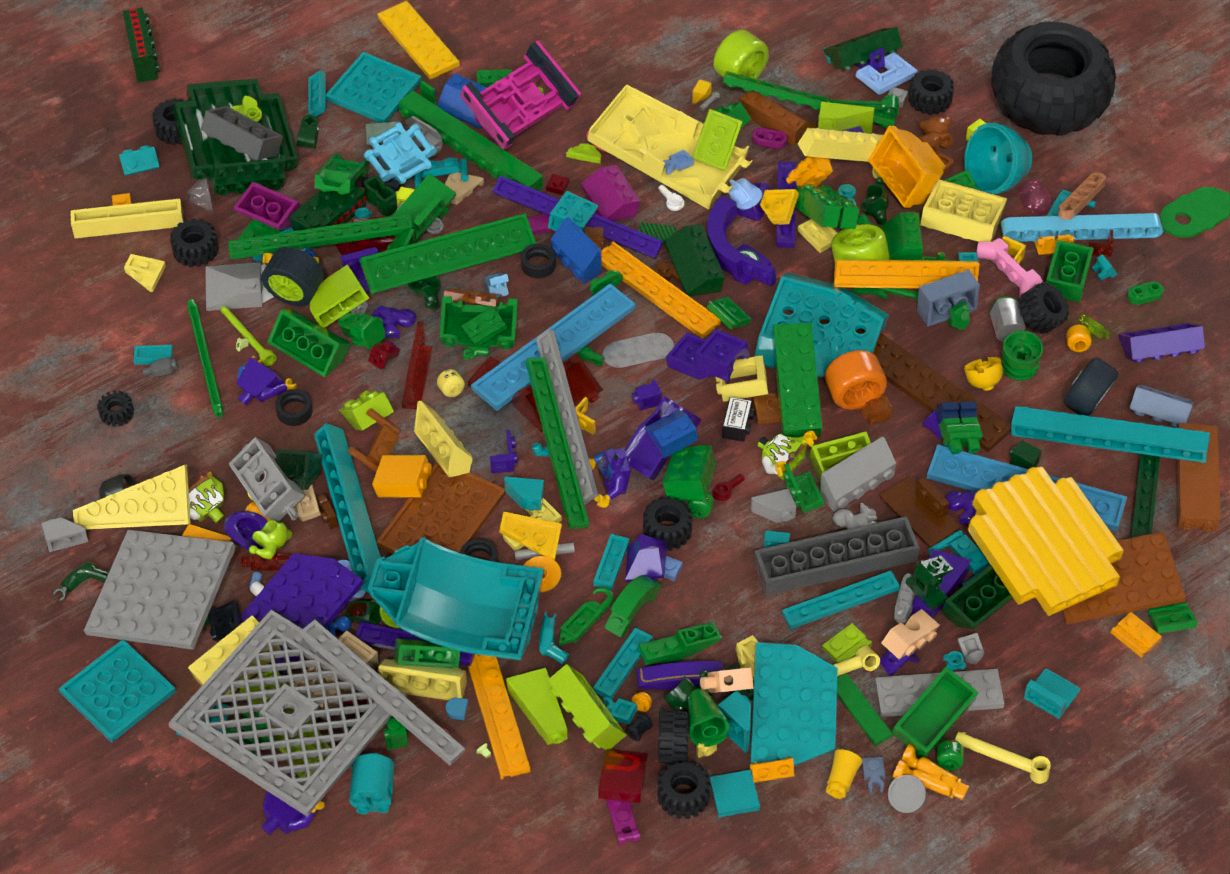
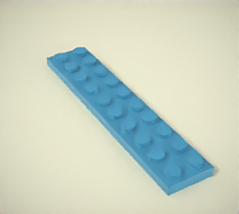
M609 284L548 328L554 330L562 362L566 361L635 310L636 304L613 285ZM536 338L471 384V390L498 411L528 389L531 383L525 362L527 358H541Z
M937 445L927 473V479L970 491H978L981 489H991L997 482L1009 481L1016 474H1026L1029 469L964 451L959 454H951L949 447ZM1049 475V477H1050L1051 480L1054 482V484H1055L1059 479H1061V478H1058V477H1054V476ZM1076 483L1108 529L1117 531L1127 496Z

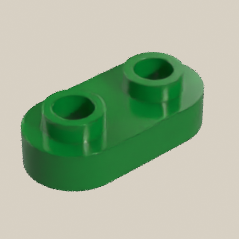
M1148 282L1133 286L1128 291L1127 299L1134 305L1156 301L1162 298L1164 288L1158 282Z

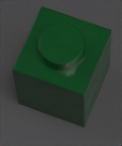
M1021 440L1010 451V464L1025 469L1036 467L1040 462L1042 450Z

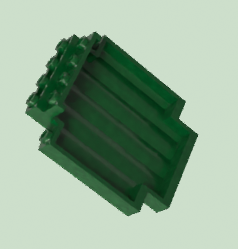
M257 78L188 84L186 93L188 101L175 102L173 112L191 179L204 180L209 177L213 193L217 195H226L230 192L242 194L252 182L273 190L284 187L286 179L284 171H292L297 168L298 156L279 93L261 94ZM244 96L252 97L257 101V107L262 112V118L258 123L283 136L278 155L254 161L248 155L235 151V148L222 144L220 140L207 136V133L200 130L206 110L224 106L243 105Z

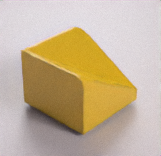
M703 80L697 82L692 96L694 104L711 95L712 83Z

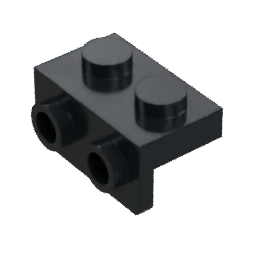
M235 600L218 608L212 605L207 616L211 626L210 635L217 642H220L242 624L239 604Z

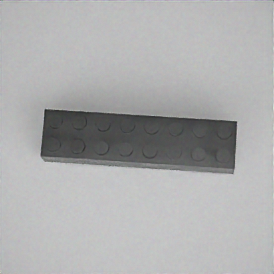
M906 516L754 551V566L764 594L767 596L917 562L920 547Z

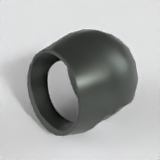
M119 474L105 480L100 485V499L122 491L123 479L127 481L129 487L136 485L134 479L129 474Z

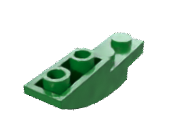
M714 622L677 630L675 636L639 644L638 650L646 665L656 662L669 664L705 650L719 642L722 637Z

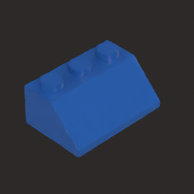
M455 73L446 82L437 106L451 116L481 129V124L475 121V114L460 95L462 87L469 82H472L479 92L487 87Z
M569 217L565 218L551 238V248L555 252V257L561 260L563 266L568 268L576 279L585 284L601 274V249Z

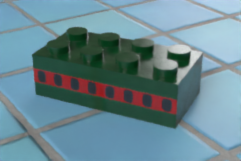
M143 7L124 10L122 12L137 83L157 80V72H160L158 61L155 62L158 59L156 49L152 50V48H155L153 37L150 38L152 36L151 26H147V24H150L148 13L144 14Z
M356 185L350 194L346 195L338 194L336 191L323 192L319 190L289 216L290 226L294 231L345 224L355 216L357 209L367 206L365 191Z

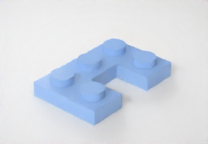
M893 52L885 56V68L888 71L880 74L873 67L867 65L856 71V77L880 95L910 80L918 70Z

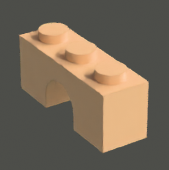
M921 609L910 617L906 625L900 623L890 629L882 644L900 660L906 655L909 657L916 648L921 649L927 641L930 643L937 636L936 630L940 625Z

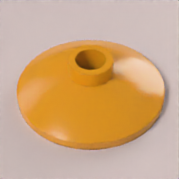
M537 556L524 564V566L544 569L543 576L545 578L542 580L541 592L553 589L561 579L560 566L550 557Z

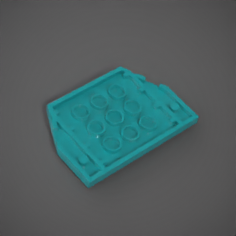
M756 642L750 764H753L754 761L759 764L791 757L794 760V766H797L835 750L837 667L798 645Z

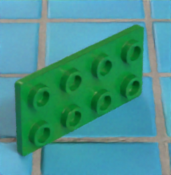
M428 174L392 216L411 215L416 242L454 199L456 192L431 174Z

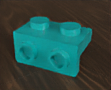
M147 145L140 147V150L137 151L130 149L119 154L124 176L159 169L155 148Z

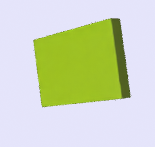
M709 109L692 158L725 172L743 121Z

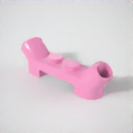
M998 238L992 242H978L977 257L979 259L991 260L1000 271H1003L1010 281L1020 288L1019 299L1023 293L1043 282L1033 269L1026 272L1007 254L1009 246L1002 239Z

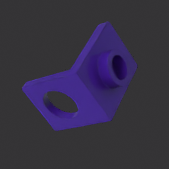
M881 47L870 53V59H867L868 63L862 65L857 63V66L863 68L870 65L876 71L885 67L884 48ZM880 54V59L875 60L876 55Z
M888 651L880 658V663L888 675L892 676L908 660L916 663L920 662L914 652L909 657L906 655L899 660L893 653Z

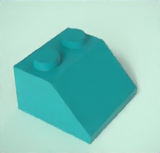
M736 690L722 701L718 707L730 724L731 730L730 732L728 730L726 735L741 750L747 753L749 751L751 703L745 695H741Z

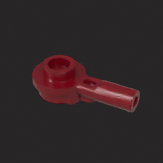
M739 474L728 483H718L712 490L713 497L718 501L730 499L731 490L745 480L744 476Z

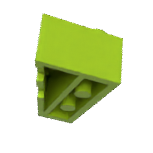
M867 432L811 447L809 458L820 485L822 473L871 444Z

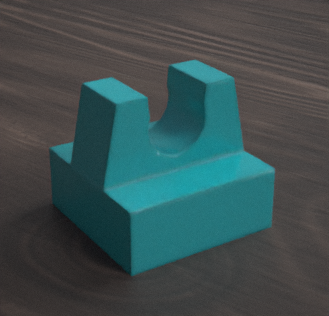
M1103 254L1097 258L1098 261L1092 267L1096 273L1102 270L1098 274L1101 280L1108 277L1113 278L1117 275V272Z

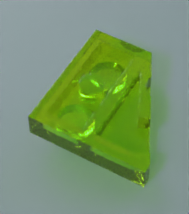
M1082 314L1078 320L1088 326L1087 330L1100 339L1102 337L1109 339L1112 334L1103 325Z

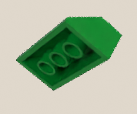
M281 309L267 341L268 344L323 377H327L344 360L351 344L293 309Z

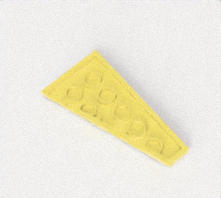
M187 464L73 510L74 523L85 529L191 524Z

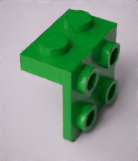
M784 464L786 471H783V475L786 480V486L789 488L790 493H792L796 508L800 507L804 514L824 506L823 498L811 472L809 471L794 477L789 464Z

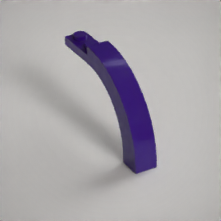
M721 196L712 207L707 223L708 238L719 264L737 277L744 273L762 283L773 286L776 283L775 268L740 253L727 241L725 237L726 230L735 217L738 216L737 204L735 201Z

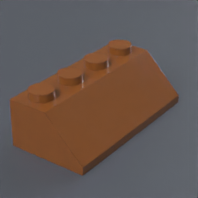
M753 90V92H747L740 98V102L751 117V121L763 128L784 132L787 135V142L793 146L798 144L807 128L816 127V124L773 98L761 95L760 92Z

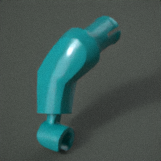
M545 611L539 633V652L542 656H550L563 665L568 659L569 653L555 645L556 614L554 613L551 618L547 616V611Z

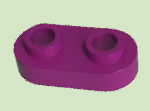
M757 128L752 133V141L759 146L781 149L787 144V135L782 131Z

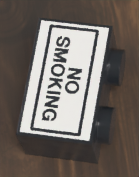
M735 397L729 398L722 426V438L745 442L746 434L750 435L752 424L749 421L753 420L755 415V409L752 408V400Z

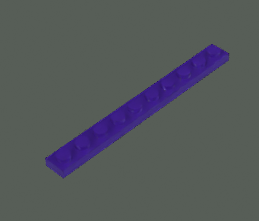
M502 176L499 177L492 191L495 195L547 216H550V213L559 202L557 198ZM596 214L591 217L585 226V231L654 259L657 258L663 245V241Z

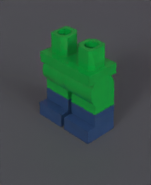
M976 401L960 402L959 404L958 402L941 403L935 411L941 435L944 439V447L949 446L951 454L961 453L963 446H967L969 453H977L980 450V440L983 434L977 419Z

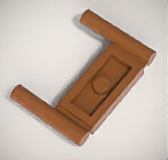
M370 408L366 414L382 426L367 455H363L353 446L349 447L347 452L376 473L382 455L391 454L401 430Z

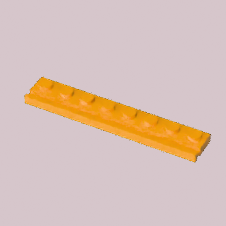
M612 242L609 247L607 246L601 251V266L608 271H620L623 275V282L703 339L717 325L721 324V320L615 242Z
M836 259L833 286L846 288H919L924 284H929L966 270H970L978 281L980 263L978 261Z
M475 654L471 667L468 666V670L500 778L504 779L506 776L512 777L530 772L529 762L497 657Z

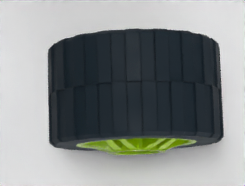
M280 247L274 252L263 270L261 281L267 291L280 301L289 305L305 306L310 303L319 285L322 283L324 272L321 265L308 253L293 247Z

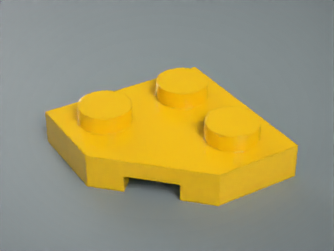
M796 189L765 190L760 206L773 224H789L799 192Z

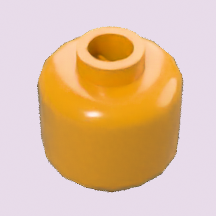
M1078 324L1067 330L1066 339L1070 350L1084 352L1091 346V334L1086 326Z

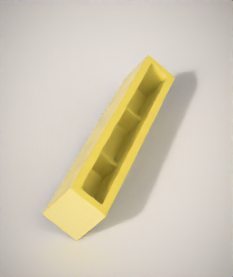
M807 128L798 142V146L803 154L809 157L869 162V157L883 135Z
M180 199L71 210V226L74 238L178 227V223L184 222Z

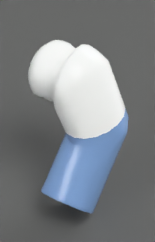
M259 572L252 573L249 585L250 591L255 596L264 588V585L261 584L262 574Z

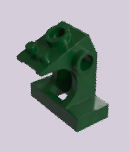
M941 555L926 561L921 560L915 566V573L906 579V585L932 611L947 600L948 596L939 586L943 582L942 577L954 569Z

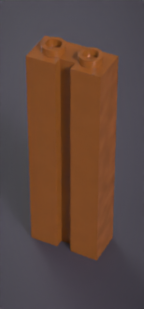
M1179 423L1178 428L1210 433L1206 463L1176 459L1177 528L1193 530L1195 527H1201L1202 531L1217 532L1221 521L1218 426Z

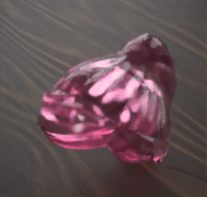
M1028 180L1024 182L1022 187H1019V194L1023 196L1024 207L1039 215L1050 211L1053 200L1050 193L1042 187L1040 180Z

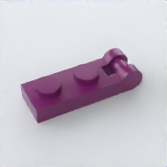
M605 799L619 846L626 844L627 841H640L639 831L630 803Z

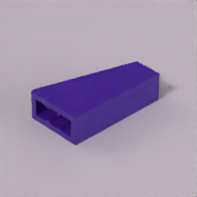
M932 549L929 559L941 555L954 569L942 577L943 582L939 586L948 596V599L968 575L971 560ZM916 595L912 615L923 609L934 619L944 606V603L931 611Z

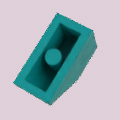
M505 477V492L522 509L530 511L542 510L544 480Z

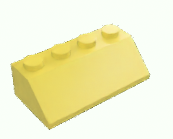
M418 401L414 427L415 434L449 478L470 473L473 462L471 454L463 447L462 442L456 438L454 432L449 429L444 419L427 404Z
M385 659L379 665V675L404 694L442 700L463 698L467 683L466 671L459 668L398 665L394 659Z

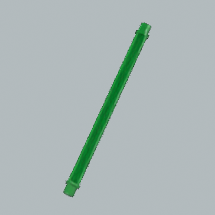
M189 299L187 301V310L192 323L212 411L215 417L219 418L223 416V405L221 404L198 312V305L194 299Z

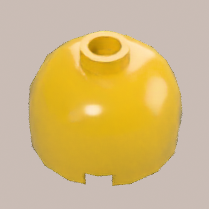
M987 357L988 361L983 362L982 359H978L965 365L964 370L968 382L976 388H982L984 391L993 389L994 385L998 384L1003 376L1001 359L998 357Z

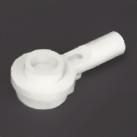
M665 185L659 186V191L667 199L666 206L668 209L678 211L684 207V200L680 195L671 193Z

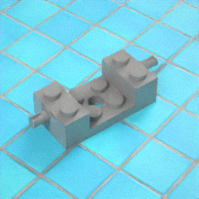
M255 437L249 444L243 446V450L229 463V466L265 517L279 522L288 514L291 520H296L299 515L294 510V507L305 495L298 485L288 479L275 462L277 455L269 444ZM265 473L264 479L260 481V476Z

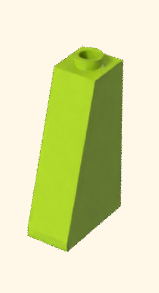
M546 668L506 678L508 693L547 745L559 744L564 740H568L567 726L557 698L550 689L552 685L548 681L549 675Z

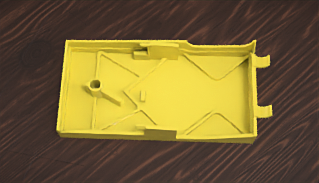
M627 84L592 125L587 139L589 142L708 210L722 192L728 193L733 186H728V184L742 167L747 168L752 160H745L749 146H746L744 149L734 146L725 172L694 160V165L682 171L675 169L673 173L666 174L665 162L663 161L669 160V156L685 150L691 157L693 156L703 123Z

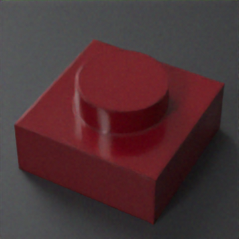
M552 174L546 185V191L563 195L569 184V178Z

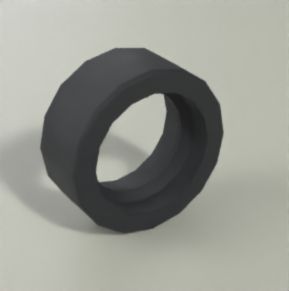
M540 243L527 246L521 254L523 272L529 277L537 279L551 275L556 267V257L553 249L548 245ZM535 256H542L549 259V262L541 266H535L528 263V260Z
M290 389L282 392L276 399L277 417L285 425L298 426L306 423L311 418L313 413L311 398L306 392ZM290 402H301L305 405V408L298 413L283 411V407Z
M478 538L467 541L460 550L461 554L467 556L476 551L487 552L491 556L489 561L498 562L495 545L486 539Z

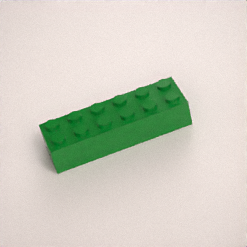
M812 323L774 324L772 343L781 434L784 436L801 437L808 431H814L816 436L820 437L822 419Z

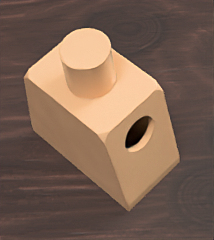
M751 668L708 672V677H701L700 679L701 689H709L710 693L753 689Z

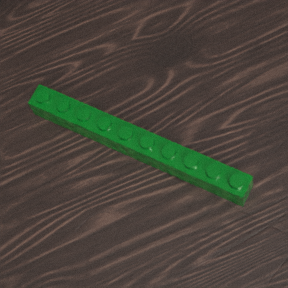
M415 91L410 92L399 101V113L403 118L408 119L414 116L440 133L443 144L464 156L466 160L476 164L480 169L491 174L493 178L499 179L502 176L537 191L543 188V175Z

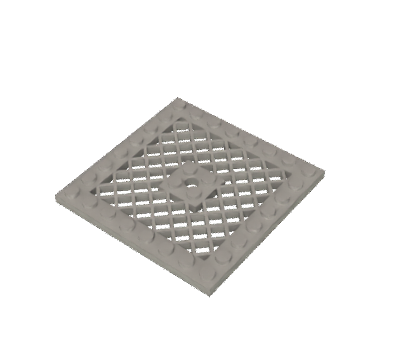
M270 610L169 722V727L305 816H308L392 715L377 702L372 704L373 699L301 638L300 631L302 629ZM272 646H283V651L273 652ZM268 647L269 652L263 653V651ZM299 656L300 661L290 662L289 657ZM285 657L286 663L275 664L274 658ZM270 659L271 665L260 666L259 660ZM255 661L256 666L250 667ZM316 666L317 672H306V667ZM302 668V674L292 675L291 669ZM287 670L288 675L277 676L276 671ZM272 671L273 677L262 678V672ZM258 673V679H247V674ZM243 675L244 680L237 681ZM333 677L334 683H323V678ZM318 679L319 685L309 686L308 680ZM304 680L305 686L294 687V681ZM279 683H284L283 686L279 689ZM275 684V690L265 691L264 685ZM260 685L261 691L250 692V686ZM245 687L246 693L235 694L234 688ZM350 688L351 694L341 695L340 689ZM230 689L231 695H225ZM336 690V695L326 696L325 691ZM321 691L322 697L311 698L310 692ZM399 691L404 697H406V694ZM266 697H272L267 703ZM262 698L263 704L252 705L251 699ZM367 699L368 705L358 706L357 700ZM247 700L248 705L237 707L236 701ZM232 701L233 707L222 708V702ZM343 701H353V706L343 707ZM338 702L339 708L328 709L327 703ZM216 704L218 705V709L211 710ZM318 704H323L324 710H318ZM285 708H292L294 712L287 714L283 710ZM260 711L259 717L254 718L253 712ZM249 712L250 718L239 719V713ZM359 712H365L364 715L360 718ZM355 713L356 719L345 720V714ZM234 714L235 720L224 721L223 715ZM340 715L341 721L331 722L330 716ZM219 716L220 722L209 723L208 717ZM316 717H326L325 723H316L315 721ZM311 718V723H312V724H307V725H305V724L309 721V719ZM266 723L267 729L256 730V724ZM240 726H252V731L241 732ZM353 726V728L348 732L347 727ZM236 727L237 733L226 734L225 728ZM343 727L344 733L333 734L332 728ZM328 729L329 735L318 736L317 730ZM313 731L314 737L303 738L302 732ZM297 733L299 734V739L288 740V735L294 738ZM273 735H284L283 741H273ZM258 737H269V742L258 743ZM254 738V744L243 745V739ZM335 741H341V742L335 747ZM330 742L331 748L321 749L320 743ZM316 744V750L306 751L305 745ZM301 745V752L291 753V746ZM286 747L287 753H275V748ZM271 749L272 755H260V750ZM329 755L323 762L322 756ZM318 756L319 763L308 764L307 758ZM303 758V765L293 766L292 759ZM288 760L289 766L278 767L277 761ZM311 770H316V771L313 773V775L310 777V771H311ZM305 771L306 778L295 779V772ZM286 773H290L291 778L288 777V776L285 775V774H286Z

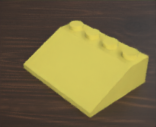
M939 179L923 208L920 225L942 231L946 234L960 236L964 239L977 242H992L1007 198Z

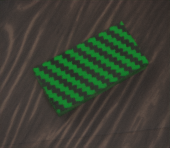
M640 222L638 231L659 239L664 243L666 239L675 234L676 226Z

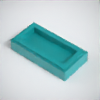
M173 345L135 346L134 365L152 364L154 361L165 357L172 359Z

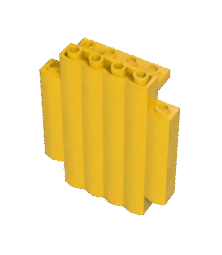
M1032 467L1027 470L1026 474H1016L1009 481L997 482L991 489H981L975 494L972 505L976 509V514L970 520L968 532L1018 605L1036 597L1046 614L1051 616L1117 586L1120 576L1111 563L1120 560L1124 550L1072 477L1061 478L1054 484L1043 467Z

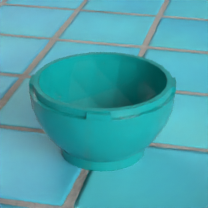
M998 123L983 124L977 127L978 129L972 134L967 143L964 168L965 171L969 170L980 191L997 195L1017 186L1028 174L1032 165V152L1028 143L1014 129Z

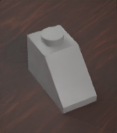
M789 488L751 497V511L776 523L790 521L795 518L796 505Z
M57 518L42 522L49 552L88 542L85 528L71 521Z

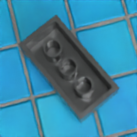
M228 106L206 110L200 129L207 133V136L220 140L222 144L235 148V151L248 155L254 161L277 156L283 138L279 133Z

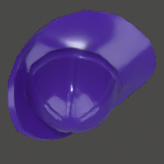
M239 511L226 518L224 530L233 541L247 550L252 545H255L258 549H264L252 539L254 532L261 531L268 521L258 513Z

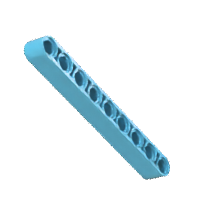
M1155 213L1076 215L1070 220L1062 219L1059 216L1009 217L1001 222L1003 237L1006 236L1018 242L1037 241L1040 236H1054L1055 240H1057V236L1067 234L1073 235L1074 240L1155 238L1163 233L1160 217Z

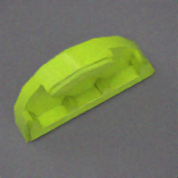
M581 143L579 146L569 148L566 153L568 158L601 164V154L596 150L595 146Z

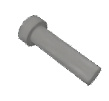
M714 91L699 107L700 110L704 111L714 100H718L720 94Z

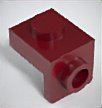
M390 341L374 344L368 361L379 369H384L387 360L399 356L401 349L394 346V343Z

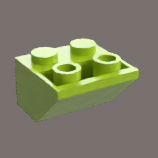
M376 390L364 391L359 395L360 398L355 401L351 399L343 404L344 407L339 409L340 413L355 430H364L376 423L374 419L366 414L370 408L384 418L394 412L385 393L377 392Z

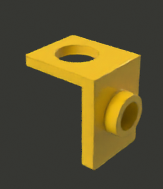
M1004 236L1002 240L1009 246L1008 254L1015 256L1014 260L1020 264L1024 258L1026 245Z
M585 397L576 406L575 410L580 429L594 434L596 432L595 421L584 415L588 410V398Z

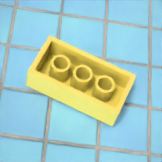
M253 616L249 617L188 667L201 686L259 624ZM279 645L272 646L273 652L282 651ZM268 647L263 651V653L269 652ZM270 659L259 660L260 666L270 663ZM254 661L250 667L256 666V662ZM256 673L247 674V679L249 680ZM243 675L237 681L244 680ZM230 689L225 695H231Z

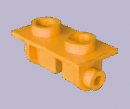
M1070 234L1059 235L1057 240L1073 243L1074 236ZM1040 236L1037 241H1034L1038 255L1054 254L1057 243L1054 236Z
M785 757L784 760L759 764L754 761L753 764H750L754 783L794 776L793 758Z

